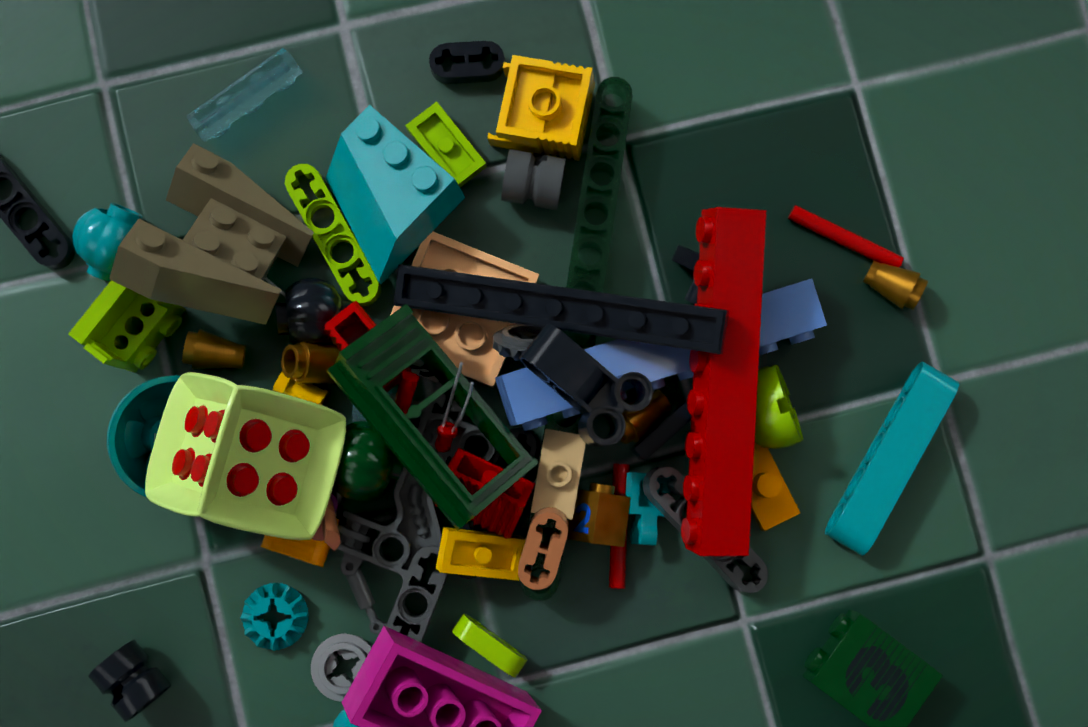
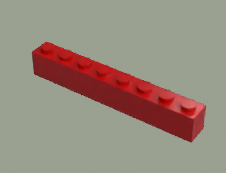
M714 207L702 210L701 217H699L696 224V239L700 243V253L693 273L694 283L698 286L697 303L694 306L729 310L723 354L691 350L689 356L690 369L694 372L693 389L690 390L687 398L688 412L692 416L691 432L687 434L685 440V451L689 458V475L685 476L683 482V494L687 501V517L683 519L681 524V536L685 543V548L699 556H749L766 210Z

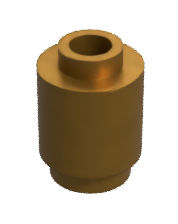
M306 342L288 345L282 354V371L287 378H292L298 383L335 384L326 371L335 364L340 351L337 345L311 344Z

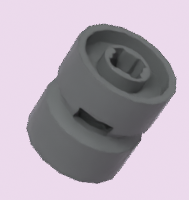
M510 149L505 167L501 201L523 205L528 199H531L535 207L557 211L566 158L543 155L540 160H535L532 152Z

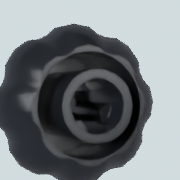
M319 278L301 279L285 290V302L275 304L278 335H289L290 345L300 342L334 345L324 330L325 324L350 305L351 302L342 301V297H340L335 287L327 281Z

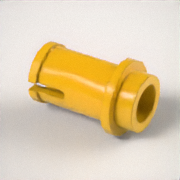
M283 371L278 376L272 389L273 391L319 405H323L328 395L327 390H323L312 383H298L292 378H287Z

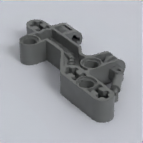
M439 381L436 384L433 393L443 386ZM391 392L390 397L394 401L396 393ZM443 394L424 408L418 418H412L410 421L448 466L450 458H453L458 448L466 451L469 439L475 436H482L487 441L488 439L478 427L465 422L467 414L464 413L457 426V436L453 438L449 451L439 452L435 447L438 436L437 428L443 423L445 414L435 412L438 406L443 410L447 408L449 398ZM412 400L410 406L418 405L420 402ZM454 401L450 411L453 414H459L457 420L461 415L462 408ZM447 417L446 422H450L455 425L457 420L453 421L450 417ZM488 441L489 450L482 459L490 462L496 453V449ZM404 466L394 489V499L398 512L394 523L391 525L384 524L361 514L344 510L342 515L347 518L345 526L339 525L338 527L339 532L342 534L340 536L341 543L337 549L344 552L340 568L348 580L360 610L364 608L371 622L369 626L371 633L379 635L383 626L401 633L405 623L419 624L421 626L420 630L413 625L407 636L422 643L449 573H441L436 569L431 574L428 584H435V591L426 584L413 583L414 577L420 581L427 570V565L422 563V558H429L433 553L438 555L443 525L438 507H436L434 501ZM370 528L381 532L373 543L372 553L362 549L365 542H371L372 536L368 535ZM389 537L397 538L403 544L404 552L399 560H390L384 554L383 545ZM364 561L396 572L403 579L402 587L388 622L378 619L372 606L376 602L361 571ZM418 592L425 596L428 606L424 613L414 614L409 611L406 605V598L409 593ZM398 617H400L405 622H399Z

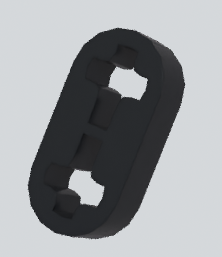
M492 41L440 44L432 50L429 57L432 75L437 81L444 84L494 81L502 75L503 63L505 62L503 50ZM486 53L491 54L492 60H498L492 62L491 69L488 70L483 69L482 63L478 62L482 61L483 54ZM444 56H451L453 62L459 63L453 64L449 72H444L443 66L437 65L443 63Z

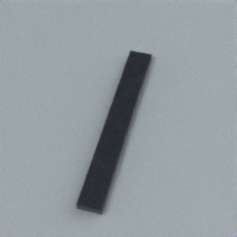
M401 264L398 266L393 304L402 307L407 304L410 308L542 328L547 324H551L562 331L723 354L729 310Z

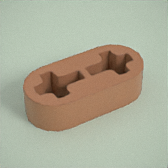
M546 507L537 511L531 519L518 565V576L520 581L532 590L545 589L553 583L566 544L569 523L564 513L556 508ZM548 519H553L556 521L555 528L561 531L560 533L553 532L551 534L549 544L541 543L543 529L537 525H545ZM539 552L545 554L544 569L549 570V572L542 571L539 577H534L531 575V568L526 566V564L534 565Z

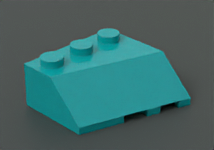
M371 105L341 133L325 178L380 284L398 268L399 264L405 261L465 198L454 177Z

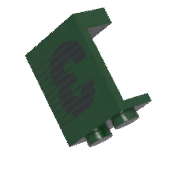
M849 610L846 615L841 613L833 621L828 631L831 634L830 638L822 649L817 647L811 652L804 664L807 670L802 675L869 727H907L943 677L941 673L861 613Z

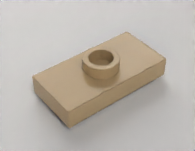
M545 429L531 513H536L542 508L553 507L562 511L567 519L573 520L586 445L579 434Z

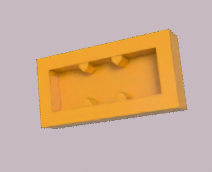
M755 443L751 511L761 531H766L801 512L769 449Z

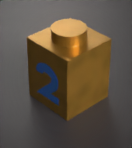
M590 483L589 491L578 490L573 520L568 519L567 539L624 547L631 497L614 495L615 486Z

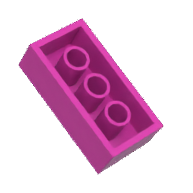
M383 626L341 702L350 723L358 727H534L542 712L541 708L527 691L386 626Z

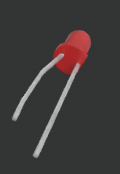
M462 362L459 364L443 423L437 428L438 436L435 447L442 453L449 451L453 438L457 436V426L464 416L474 382L470 383L465 404L455 425L446 422L463 366Z

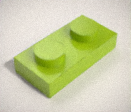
M437 101L405 125L406 130L421 149L454 177L459 187H462L487 167L484 159Z

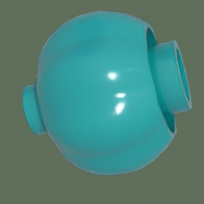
M110 203L108 210L94 208L84 213L77 220L72 234L73 245L76 253L89 265L86 271L88 274L105 281H111L109 278L118 246L136 221L142 219L143 216L124 206Z

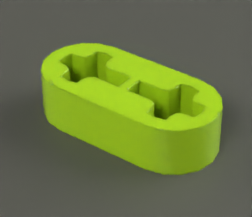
M465 613L452 629V633L462 642L514 678L517 677L528 661L520 651Z

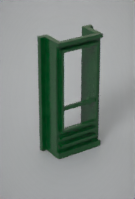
M405 304L340 351L335 364L328 368L326 372L458 531L539 462L528 454L473 388L465 413L508 463V466L475 494H470L410 421L412 418H418L424 408L446 391L451 395L458 368L413 316L412 309ZM421 359L443 386L420 404L410 406L408 413L404 414L383 387ZM460 373L453 398L463 409L470 383Z

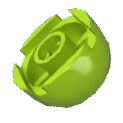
M778 365L767 366L758 370L755 443L763 448L770 449L793 446L804 440L795 407H792L788 396L790 393Z

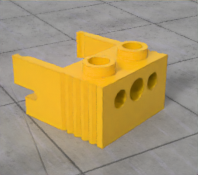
M512 55L511 63H503V71L505 77L508 78L496 128L497 135H492L488 132L487 139L490 146L536 154H551L555 157L558 155L561 158L566 156L567 159L573 157L574 160L579 161L595 89L593 68L587 67L584 69L583 66L576 67L573 64L571 66L566 63L561 65L560 62L554 64L553 61Z

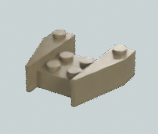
M193 143L176 166L166 201L198 216L183 240L138 219L118 246L109 279L152 300L266 325L281 293V289L265 282L264 279L277 257L298 267L314 232L234 164Z

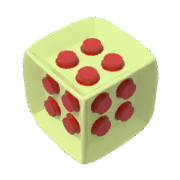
M184 373L175 383L160 421L147 468L145 481L146 497L152 503L185 516L202 517L222 526L283 539L310 540L317 532L330 500L344 448L346 418L341 413L328 407L280 392L253 386L237 385L225 378L208 374Z

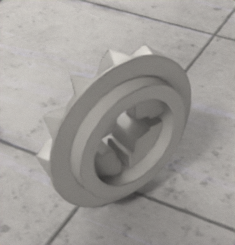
M347 633L337 634L327 638L316 649L311 661V676L317 689L327 698L339 702L343 701L353 683L352 678L355 679L372 648L362 636ZM335 651L338 652L339 656L342 655L345 660L359 657L360 660L351 669L354 675L352 678H349L345 673L336 674L333 677L330 676L339 665L338 655Z

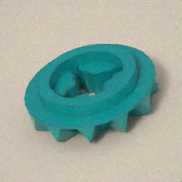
M269 583L256 588L244 601L245 605L240 619L243 622L245 636L249 637L257 647L273 651L284 649L297 642L305 632L309 616L308 607L303 596L295 588L283 583ZM273 599L274 605L277 606V612L291 615V618H286L277 623L275 634L274 628H271L270 621L258 619V616L271 610Z

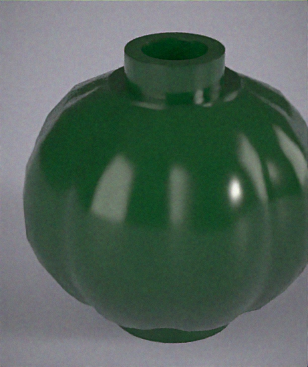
M355 421L346 425L344 448L333 488L341 496L349 500L367 501L374 499L385 490L391 479L399 480L402 463L367 421Z

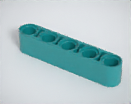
M923 361L914 368L825 528V535L861 556L870 550L951 405L959 388L958 381Z

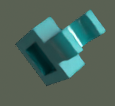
M629 472L626 477L625 496L631 497L629 514L636 515L631 528V544L656 545L658 535L657 517L665 516L647 499L643 492V479L647 473ZM658 477L657 481L660 486L657 493L670 494V490L667 487L670 481L669 477Z

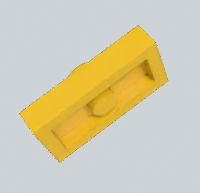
M443 527L436 569L441 573L519 581L518 565L525 538L512 535L511 538L505 539L503 534L497 535L491 532L465 529L457 531L456 528Z

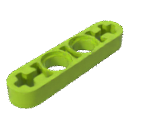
M309 164L293 166L285 176L286 189L306 226L314 232L313 238L343 293L351 302L357 301L360 306L373 304L381 294V284L378 282L326 183L315 167ZM305 175L307 179L314 178L310 182V187L318 199L310 202L303 189L297 188L295 190L300 184L298 180L300 176ZM320 208H329L334 212V221L327 228H318L313 223V215ZM340 242H348L354 249L352 258L345 263H338L332 257L334 246ZM360 262L364 264V267L356 268L360 277L365 282L372 280V284L367 287L369 294L365 297L359 292L352 294V290L356 288V283L349 272L344 277L341 276L342 272L353 270Z

